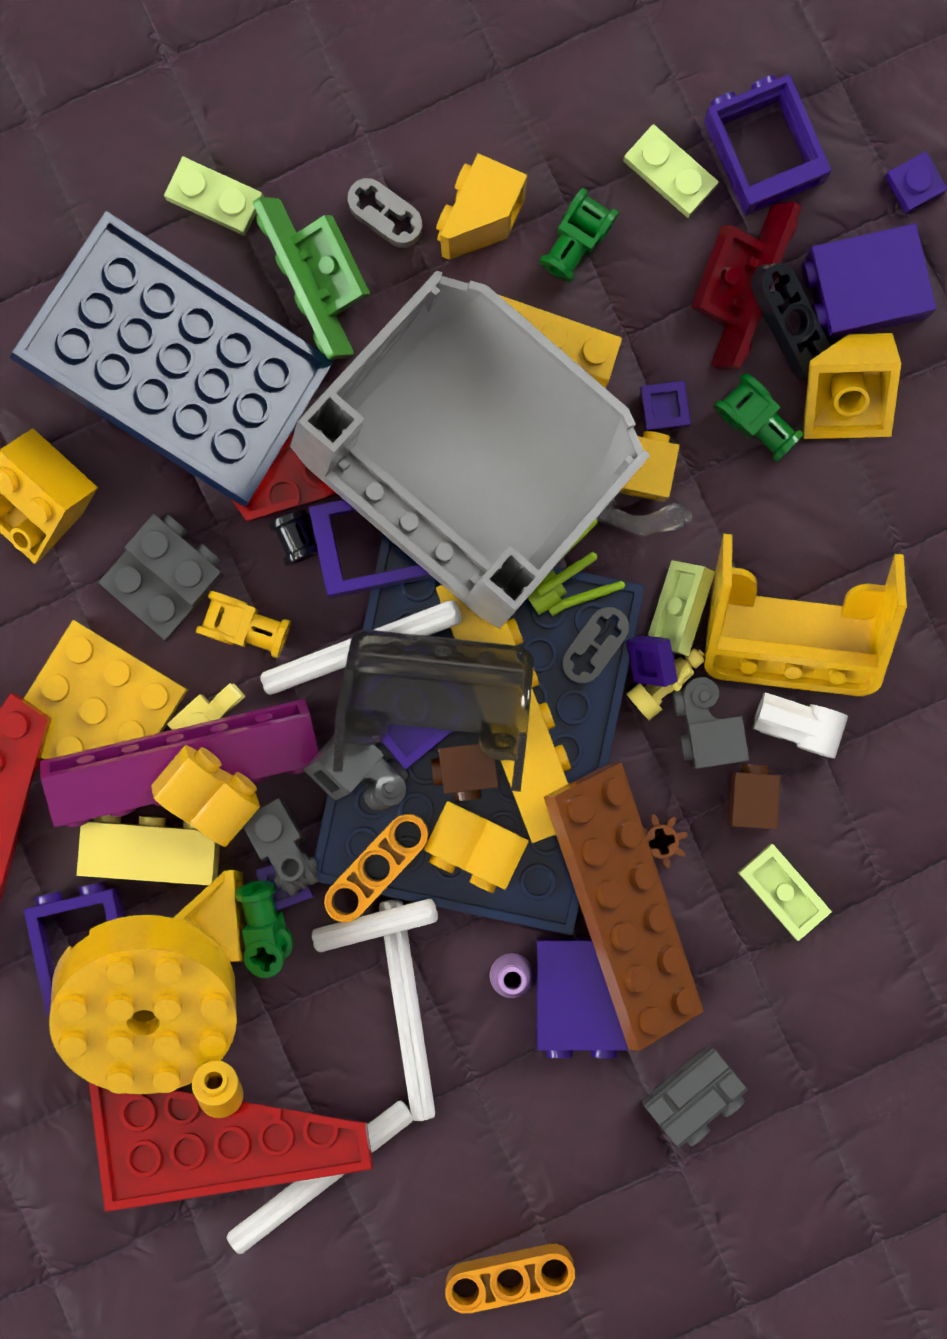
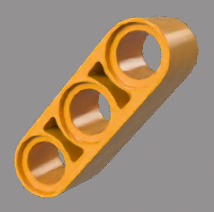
M408 813L394 819L327 891L324 900L326 911L331 918L345 923L358 918L424 848L428 841L429 830L421 817ZM410 821L417 824L420 828L421 839L417 845L405 847L397 841L396 829L402 822ZM371 855H381L387 859L390 871L386 878L375 880L367 875L365 862ZM349 888L357 894L359 902L355 911L345 913L337 909L334 903V896L337 890Z
M546 1244L462 1262L455 1265L448 1272L445 1297L448 1305L454 1311L464 1314L558 1295L566 1292L573 1284L575 1279L573 1259L570 1252L564 1246ZM552 1259L562 1261L566 1265L565 1272L557 1278L545 1276L541 1270L547 1261ZM506 1269H514L522 1275V1280L517 1286L505 1287L498 1282V1275ZM463 1278L471 1279L477 1284L478 1290L469 1297L460 1296L453 1288L458 1280Z

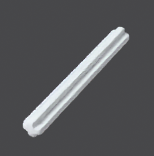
M446 601L265 671L261 674L260 680L267 694H276L460 624L462 614L455 601Z
M401 899L380 902L379 910L384 911L403 906V901ZM405 930L385 935L384 943L410 1112L413 1121H424L434 1118L435 1106L408 931Z
M397 1101L368 1124L372 1153L412 1123L413 1118L410 1109L404 1102ZM345 1174L293 1182L228 1233L226 1238L230 1246L238 1254H243Z

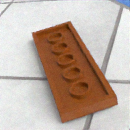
M613 762L544 796V800L628 1049L641 1051L703 1013L704 1010L622 762Z

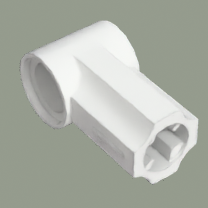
M765 692L758 705L752 729L779 739L797 743L798 748L811 753L835 759L848 716L818 705L810 704L808 707Z

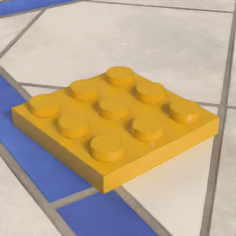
M72 620L24 699L52 718L41 755L43 759L47 760L163 732L188 689L79 622Z

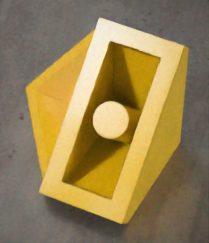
M235 870L221 873L173 918L199 928L201 936L210 941L215 947L220 945L230 962H244L246 946L242 931L247 924L242 903L237 901L235 897V890L243 886L244 881L243 872Z

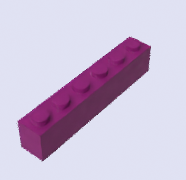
M301 699L40 761L41 782L53 826L78 827L88 823L92 818L109 814L114 817L130 814L138 807L150 804L161 806L153 798L151 785L185 745L197 751L201 747L209 750L220 760L222 764L220 769L231 775L239 772L254 784L263 782L268 776L284 772L288 774L305 772L303 770L305 766L318 753L311 715L306 701Z

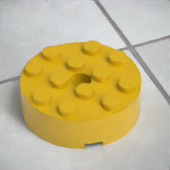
M133 915L113 919L91 928L89 936L78 942L73 948L69 946L57 963L52 980L49 1019L51 1039L57 1053L65 1064L77 1075L96 1086L117 1094L170 1093L192 1083L195 1072L203 1064L210 1061H221L233 1042L237 1017L235 976L232 965L220 945L215 947L210 941L200 935L199 928L191 924L158 915Z

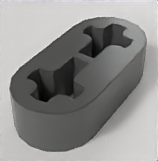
M604 607L597 610L567 649L562 658V670L570 681L576 684L592 682L599 676L621 646L629 632L628 619L621 610L614 607ZM613 616L618 620L616 629L620 631V634L617 638L609 635L600 646L594 641L601 630V627L596 622L599 618L607 621ZM591 646L597 650L589 662L594 668L593 672L589 674L583 671L579 676L574 674L572 669L575 664L570 660L573 654L582 656L588 647Z

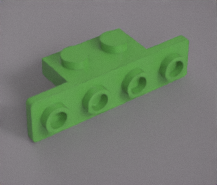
M257 198L253 201L258 214L257 223L262 232L270 238L277 253L275 257L277 265L288 276L296 292L294 297L298 308L309 319L315 332L314 341L316 346L329 360L349 358L354 355V351L336 315L369 296L370 292L332 215H323L296 233L279 198Z

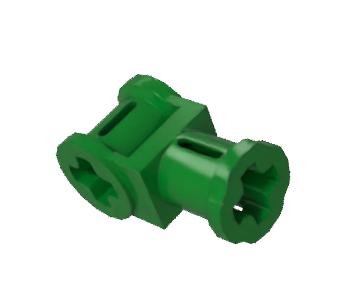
M584 188L578 192L568 207L558 227L557 236L559 238L548 255L543 254L538 260L539 264L549 273L568 283H571L575 278L573 271L584 254L591 256L597 245H600L608 235L620 214V211L617 209L608 210L588 197L589 191ZM571 247V249H570V251L568 252V254L566 255V257H565L564 259H562V258L564 257V255L566 254V252L568 251V249Z
M743 373L739 377L740 384L723 401L717 400L713 407L729 426L741 432L748 440L755 435L773 453L772 459L778 462L804 433L801 430L794 431L776 413L781 407L772 399L765 387L751 375ZM745 397H748L749 399L738 409L736 406Z
M269 880L250 882L235 890L236 900L242 903L247 924L242 931L246 946L244 963L253 975L260 978H270L279 973L284 960L291 954L294 947V938L292 933L286 928L283 912H276L273 900L276 888L274 882Z

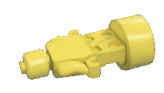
M693 648L689 656H685V660L682 657L675 659L677 682L667 687L648 684L643 687L639 683L626 695L650 721L663 710L659 706L663 702L661 699L673 690L678 692L682 688V685L694 674L692 667L696 669L704 663L703 656L705 654L700 649L696 650Z

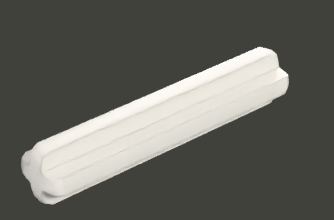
M425 899L361 916L350 922H338L319 927L312 931L314 948L318 952H324L428 925L438 920V912L432 899Z

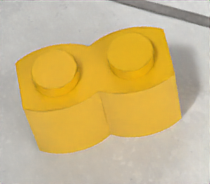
M185 745L151 785L153 798L169 812L190 823L203 835L215 843L226 847L260 808L257 794L255 793L257 787L250 779L239 772L231 775L220 769L222 766L220 760L209 750L201 747L197 751Z
M447 801L424 851L432 854L428 861L429 863L452 874L457 866L472 874L470 883L494 894L497 886L506 890L529 840Z

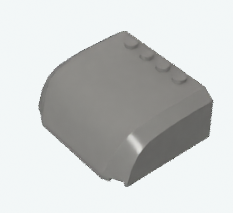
M436 271L297 421L290 446L310 471L478 617L499 629L650 457L648 451L644 452L634 429L636 424L629 408L489 286L471 280L469 283L444 277L440 271Z

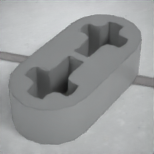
M372 178L360 179L350 187L348 205L352 215L357 220L398 248L411 247L420 240L423 230L420 213L412 205ZM372 191L375 192L376 203L383 208L381 213L369 205L364 210L360 209L361 204L358 195L362 193L367 196ZM391 214L400 221L405 220L406 217L411 218L410 224L413 232L409 234L403 231L399 236L394 234L396 230L395 224L387 217Z

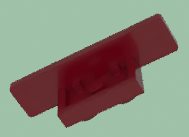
M796 202L773 204L769 209L758 239L732 225L722 226L691 306L692 309L725 325L711 362V366L718 370H739L750 354L753 334L758 322L764 316L752 293L751 278L755 270L763 264L782 263L788 242L794 236L798 227L797 218L801 205ZM772 276L773 282L777 279V276Z

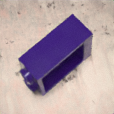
M790 74L779 79L775 75H769L751 85L752 90L736 96L735 92H728L715 98L710 103L711 107L707 109L704 118V124L744 216L824 184L832 172ZM778 102L804 164L750 186L723 124Z
M345 500L309 507L325 588L329 599L434 578L420 565L344 580L331 518L358 511Z
M105 881L78 887L80 896L63 899L61 891L35 897L36 906L23 909L47 1016L50 1015L54 967L43 916L103 903L107 921L126 917L119 887L107 889Z

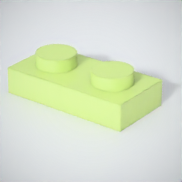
M654 124L626 153L623 162L687 218L694 213L719 183L718 180Z
M183 156L164 194L167 201L243 236H246L257 213L253 201L259 197H264L262 192Z
M671 560L648 636L669 638L673 653L689 656L715 571L704 566Z
M772 843L737 872L797 941L802 939L832 912Z

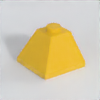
M893 333L848 334L810 360L803 439L892 436L901 370V360Z

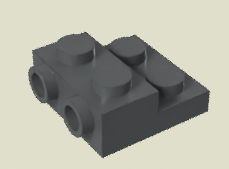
M153 514L124 547L127 550L98 583L162 639L168 641L205 599L210 590L225 575L216 568L222 560L202 543L195 550L183 539L188 531L171 516L167 515L161 520Z

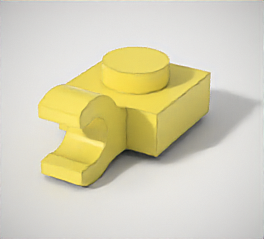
M234 683L228 684L211 702L203 694H199L167 725L174 730L221 719L246 696Z

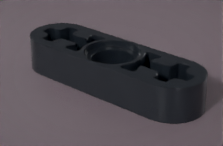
M784 263L763 264L752 275V293L792 373L801 380H808L809 368L807 363L812 359L810 353H816L817 356L831 347L793 269ZM772 276H777L779 282L775 284L776 292H771L769 286L773 283ZM783 298H789L790 300L789 302H784ZM792 310H795L801 319L800 328L794 335L787 331L785 325L786 317Z

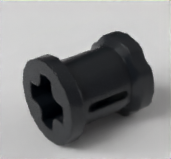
M306 510L287 514L269 524L271 531L277 532L286 556L283 559L285 566L294 565L318 555L317 544H314L305 521L308 517Z

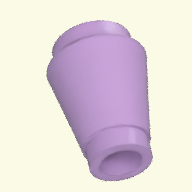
M509 953L500 956L495 960L490 969L492 987L498 994L507 998H517L524 995L531 988L534 981L532 965L525 957L519 954ZM508 972H517L520 975L521 982L517 986L514 984L511 987L507 986L504 983L505 975Z

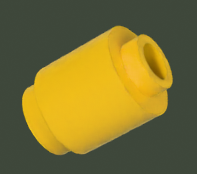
M210 1061L200 1066L195 1072L192 1079V1090L201 1109L207 1115L214 1118H224L232 1115L239 1109L243 1101V1088L235 1070L229 1064L222 1061Z

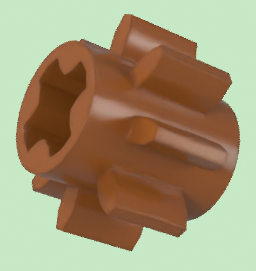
M650 814L651 826L647 829L644 828L648 844L650 840L655 838V830L657 829L662 834L670 835L671 842L665 844V852L660 853L657 848L650 847L653 859L655 857L661 859L664 868L668 869L670 868L669 857L673 854L685 857L686 853L678 848L679 840L685 839L688 833H676L672 829L676 822L675 817L671 816L667 819L665 825L659 824L658 817L655 814Z

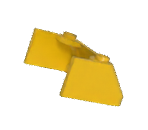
M723 533L711 592L704 667L706 672L719 680L834 694L866 696L876 692L883 683L907 608L904 555H894L885 585H857L847 592L842 606L756 596L757 580L751 572L732 567V534Z

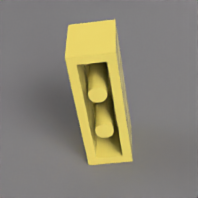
M104 815L96 817L94 821H89L80 827L76 876L209 885L218 876L220 845L184 820L183 827L165 826L166 818L139 816L138 824L121 823V816Z

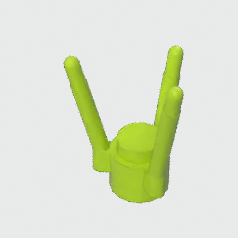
M597 519L592 522L566 554L597 524ZM592 552L557 575L553 570L549 572L528 596V599L538 615L549 610L551 615L555 616L566 608L622 590L625 587V583L618 581L560 599V597L567 593L562 583L597 560V554Z

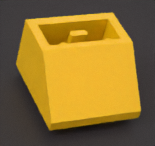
M477 153L472 166L465 163L455 184V189L458 190L455 198L456 202L454 206L446 204L436 227L439 230L437 240L441 242L442 257L451 260L507 239L525 201L527 175Z
M33 428L0 449V533L15 548L36 564L81 517L98 487Z

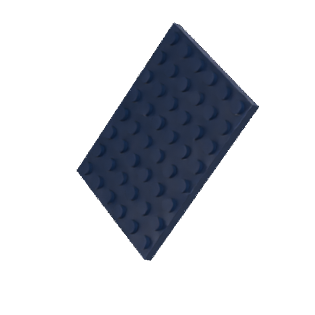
M383 534L375 574L419 565ZM554 566L552 570L557 575L565 570V568ZM578 572L562 583L567 593L560 597V599L623 580ZM429 578L372 590L362 634L441 604L436 587L442 584L435 578ZM623 581L625 583L624 589L566 608L555 616H552L549 610L538 615L527 598L509 618H515L524 642L516 646L522 663L531 660L540 685L532 689L538 705L547 702L556 727L548 730L553 745L556 747L562 744L572 769L564 772L568 784L609 763L630 661L626 640L635 637L645 585ZM604 607H614L621 610L629 622V632L621 646L599 676L592 682L576 684L570 681L562 670V658L567 649L597 610ZM613 616L607 621L599 618L596 623L601 627V630L594 641L601 646L609 635L617 638L620 634V631L616 629L618 620ZM447 628L356 663L348 699L417 642L424 649L432 644L448 663V666L442 670L453 684L461 679L475 697L476 694L451 628ZM589 646L582 656L573 654L570 658L575 664L572 672L578 676L583 671L591 674L594 668L589 662L597 650ZM348 700L342 729L353 724L356 728L359 727L366 730L375 739L376 747L384 754L382 758L386 761L393 759L399 763ZM478 700L471 704V707L476 711L472 717L406 769L408 773V778L405 780L406 795L398 805L383 811L369 808L363 797L366 786L362 783H359L350 794L336 801L329 795L327 796L314 857L318 864L317 869L319 873L317 876L319 882L333 885L382 831L400 815L409 813L421 817L428 826L430 837L446 802L450 801L529 840L506 890L497 886L494 894L470 883L472 874L457 866L452 874L429 863L428 861L432 854L424 851L423 848L380 895L411 902L432 899L436 907L573 935L579 901L557 836L553 835L535 843L531 842ZM493 742L498 787L480 789V799L454 802L453 793L444 794L443 785L434 786L431 759L439 758L438 749ZM405 821L398 825L395 835L401 845L413 847L419 843L421 831L417 824ZM371 855L365 862V871L372 879L381 880L388 876L390 865L385 857Z

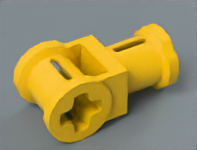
M210 590L208 598L211 602L203 625L197 626L195 633L229 645L236 644L246 648L248 643L271 651L272 657L279 658L289 633L290 620L283 619L280 622L259 615V610L248 606V603ZM257 628L272 633V636H267L254 630Z

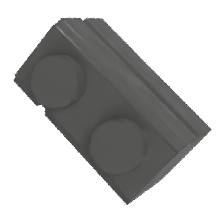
M709 1043L641 1101L678 1148L686 1142L691 1147L700 1142L710 1132L711 1129L707 1124L721 1113L726 1118L744 1104L745 1100L742 1095L748 1089Z

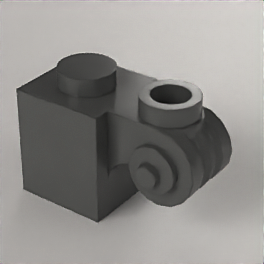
M699 677L689 681L678 692L672 691L676 717L684 716L686 734L679 735L683 761L690 760L692 769L749 761L742 716L718 719L711 715L708 708L717 702L719 689L713 680L706 677Z
M353 724L337 731L303 769L335 801L350 794L359 783L366 786L363 793L365 803L369 808L376 811L387 810L398 805L406 795L405 780L408 778L407 771L397 761L393 759L386 761L382 758L384 754L376 747L377 744L372 735L362 728H356Z
M278 798L257 810L243 828L260 859L266 863H272L276 875L274 881L277 887H282L284 892H288L293 897L299 893L300 889L305 890L307 885H314L319 882L317 876L319 873L317 869L318 864L314 857L308 858L306 853L303 854L301 852L300 846L308 841L287 803Z

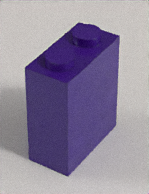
M916 223L812 246L805 257L806 261L802 262L804 283L807 288L813 287L816 304L812 305V309L828 341L843 338L848 334H861L927 319L937 309Z
M536 938L537 1050H546V1057L572 1058L573 1050H591V1057L617 1058L618 1050H628L591 938Z

